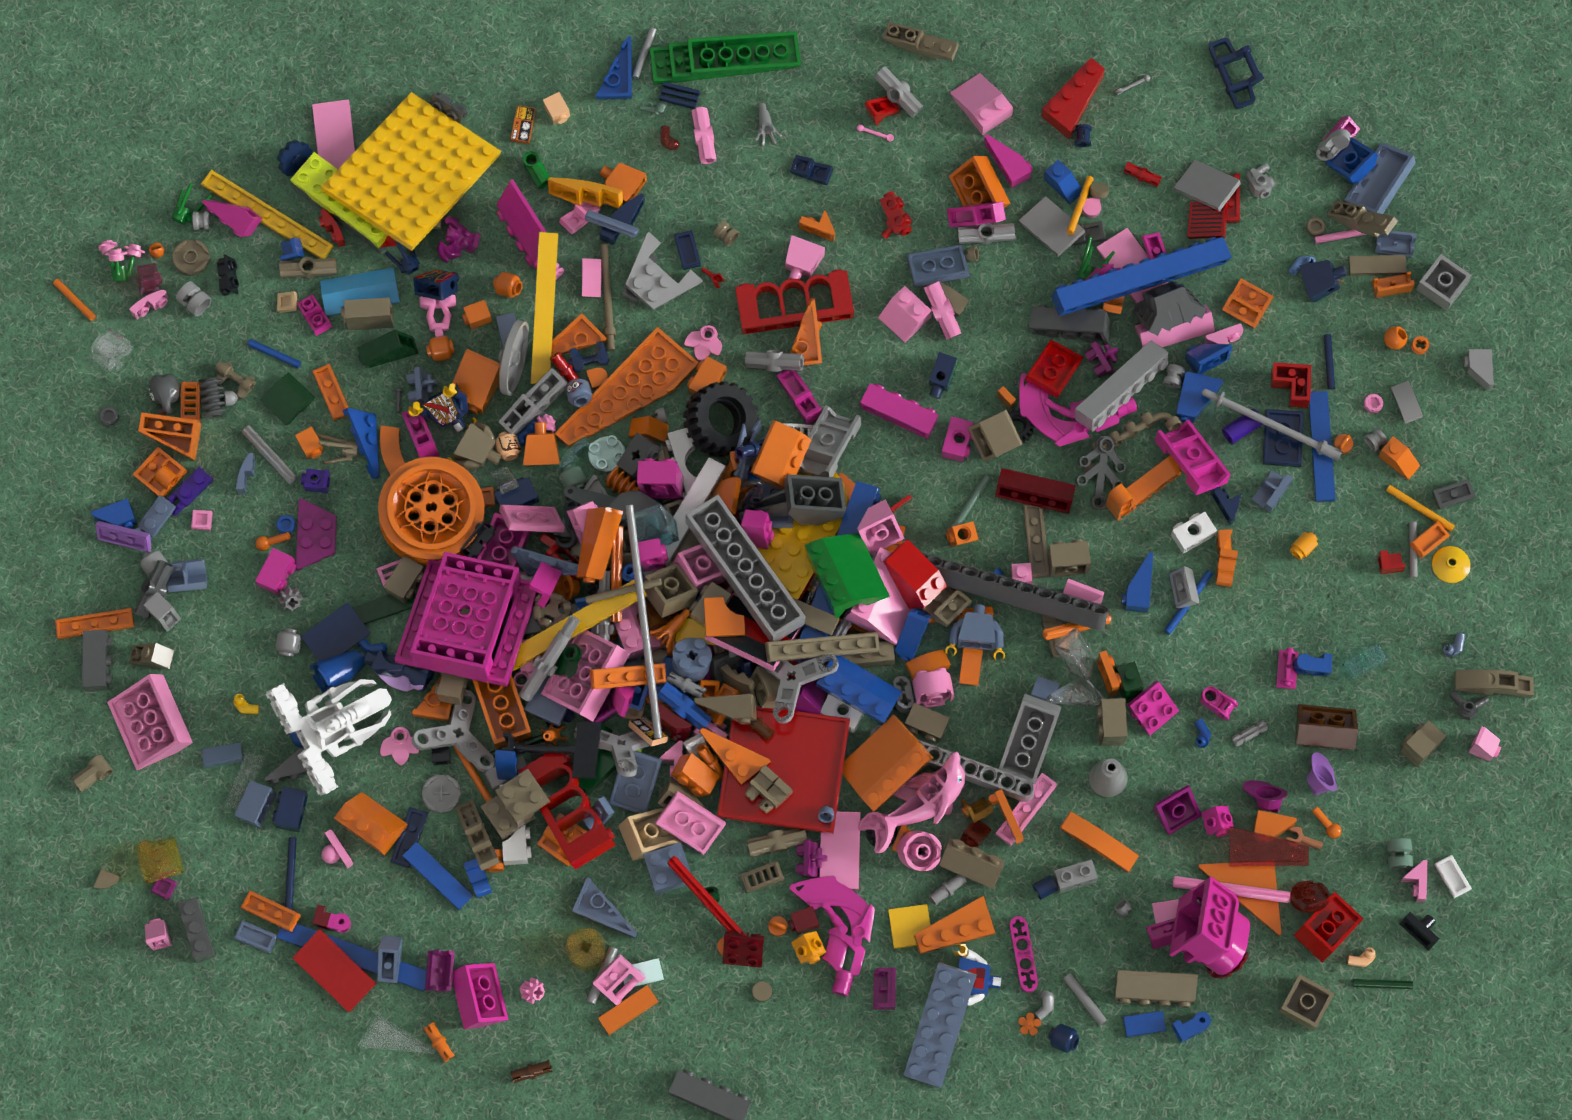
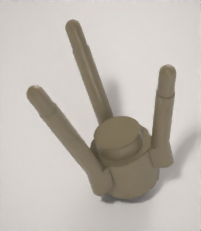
M316 434L319 438L339 442L319 441V445L342 448V454L346 455L345 457L324 461L325 465L341 461H353V457H358V446L354 440Z

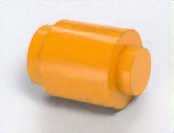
M1303 532L1291 545V554L1298 560L1306 558L1318 545L1317 537L1311 532Z

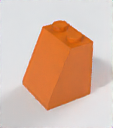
M466 349L452 383H457L460 391L467 395L469 412L483 415L499 386L500 363Z

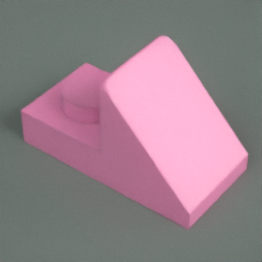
M1241 323L1206 335L1204 343L1229 344L1228 340L1230 342L1237 341L1243 333Z
M678 741L660 757L663 759L662 763L674 764L670 765V777H673L671 774L680 756L683 755V741Z
M1423 860L1401 880V882L1416 883V885H1413L1412 895L1416 897V902L1420 903L1425 902L1427 895V860Z

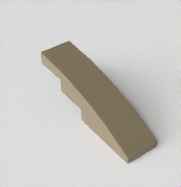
M473 799L455 807L481 871L500 863Z

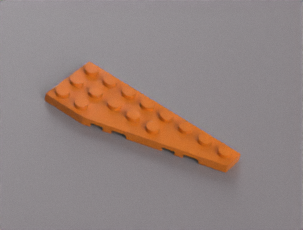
M657 327L592 394L590 402L580 407L555 432V436L570 448L674 392L697 368L699 362Z

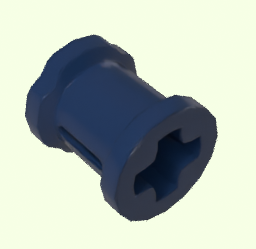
M1088 124L1076 125L1077 140H1075V146H1091L1090 132L1092 127Z

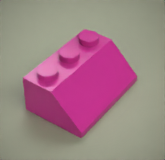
M495 963L464 965L453 971L452 982L464 1029L480 1028L508 1020Z

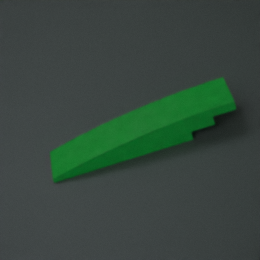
M797 31L687 39V42L668 43V46L650 47L649 49L653 84L748 75L801 67Z

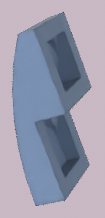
M249 453L240 468L236 484L238 494H246L247 476H255V456L253 453Z

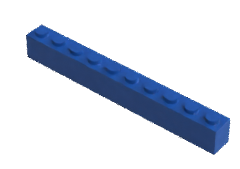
M1212 237L1206 240V243L1200 244L1196 242L1187 249L1181 247L1168 255L1167 253H1162L1152 260L1146 258L1141 260L1139 264L1133 265V263L1123 266V269L1120 270L1114 268L1101 276L1100 274H1095L1085 281L1079 279L1069 286H1066V284L1060 285L1055 288L1051 298L1060 317L1226 264L1232 256L1224 237L1218 239Z
M856 481L837 536L859 533L857 528L867 509L881 500L878 487ZM819 584L811 606L834 615ZM804 625L799 639L829 637L830 635ZM800 659L795 661L802 663L810 659Z

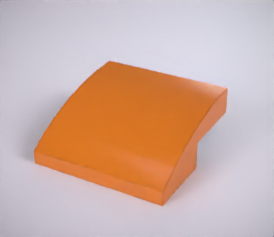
M1240 278L1222 311L1255 328L1274 296Z
M739 477L722 480L716 484L711 494V498L719 495L733 515L736 514L742 480Z

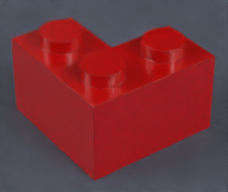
M1273 362L1270 388L1289 389L1288 407L1308 408L1311 394L1312 365Z

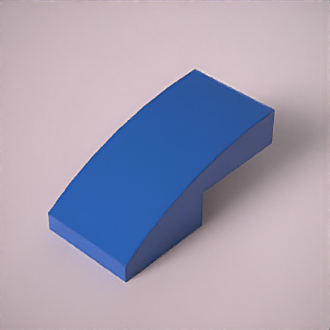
M495 750L498 780H511L518 775L516 753L514 751Z

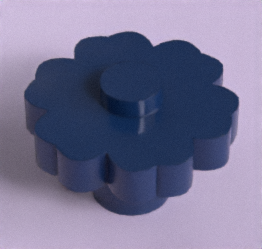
M297 140L287 142L286 146L280 149L277 160L280 162L278 165L279 170L284 175L293 177L311 156L312 149L308 144L300 143Z

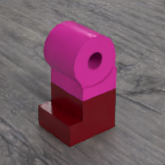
M317 904L312 922L313 926L340 933L347 932L350 929L351 921L346 914L340 913L336 915L328 913L325 906Z

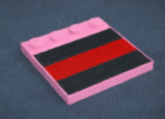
M734 592L726 606L733 613L744 615L745 636L706 637L705 635V639L774 672L780 661L767 662L765 643L770 641ZM804 625L779 641L795 640Z

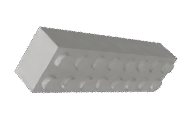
M719 495L686 514V524L770 642L781 640L805 624L806 616Z

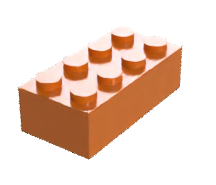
M512 674L507 687L473 680L496 749L508 745L503 737V732H511L517 742L533 737Z

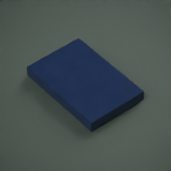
M1275 409L1265 410V417L1303 434L1304 412ZM1265 425L1263 465L1301 467L1302 442Z
M347 602L303 634L301 638L316 658L321 661L343 654L371 632Z

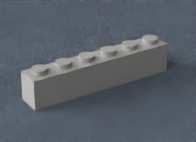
M1152 340L1148 342L1075 408V420L1092 432L1097 427H1101L1110 415L1113 416L1120 406L1130 400L1131 396L1140 392L1148 381H1152L1160 370H1164L1167 367L1168 352Z

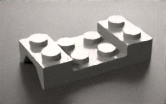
M825 405L808 436L811 442L798 472L811 476L833 477L838 468L837 462L851 438L854 439L861 427L860 415H855L849 419L837 415L829 406Z

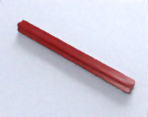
M676 856L671 857L667 862L668 866L728 932L729 930L739 932L740 936L741 932H743L679 859Z

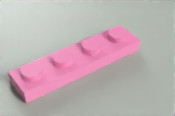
M1043 773L1033 784L1034 797L1028 802L1020 801L1012 811L1021 832L1058 785ZM1005 820L995 835L1009 846H1012L1015 840Z

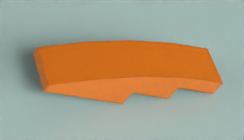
M1071 811L1060 826L1063 831L1090 850H1094L1106 860L1112 861L1126 872L1131 870L1139 857L1138 854Z

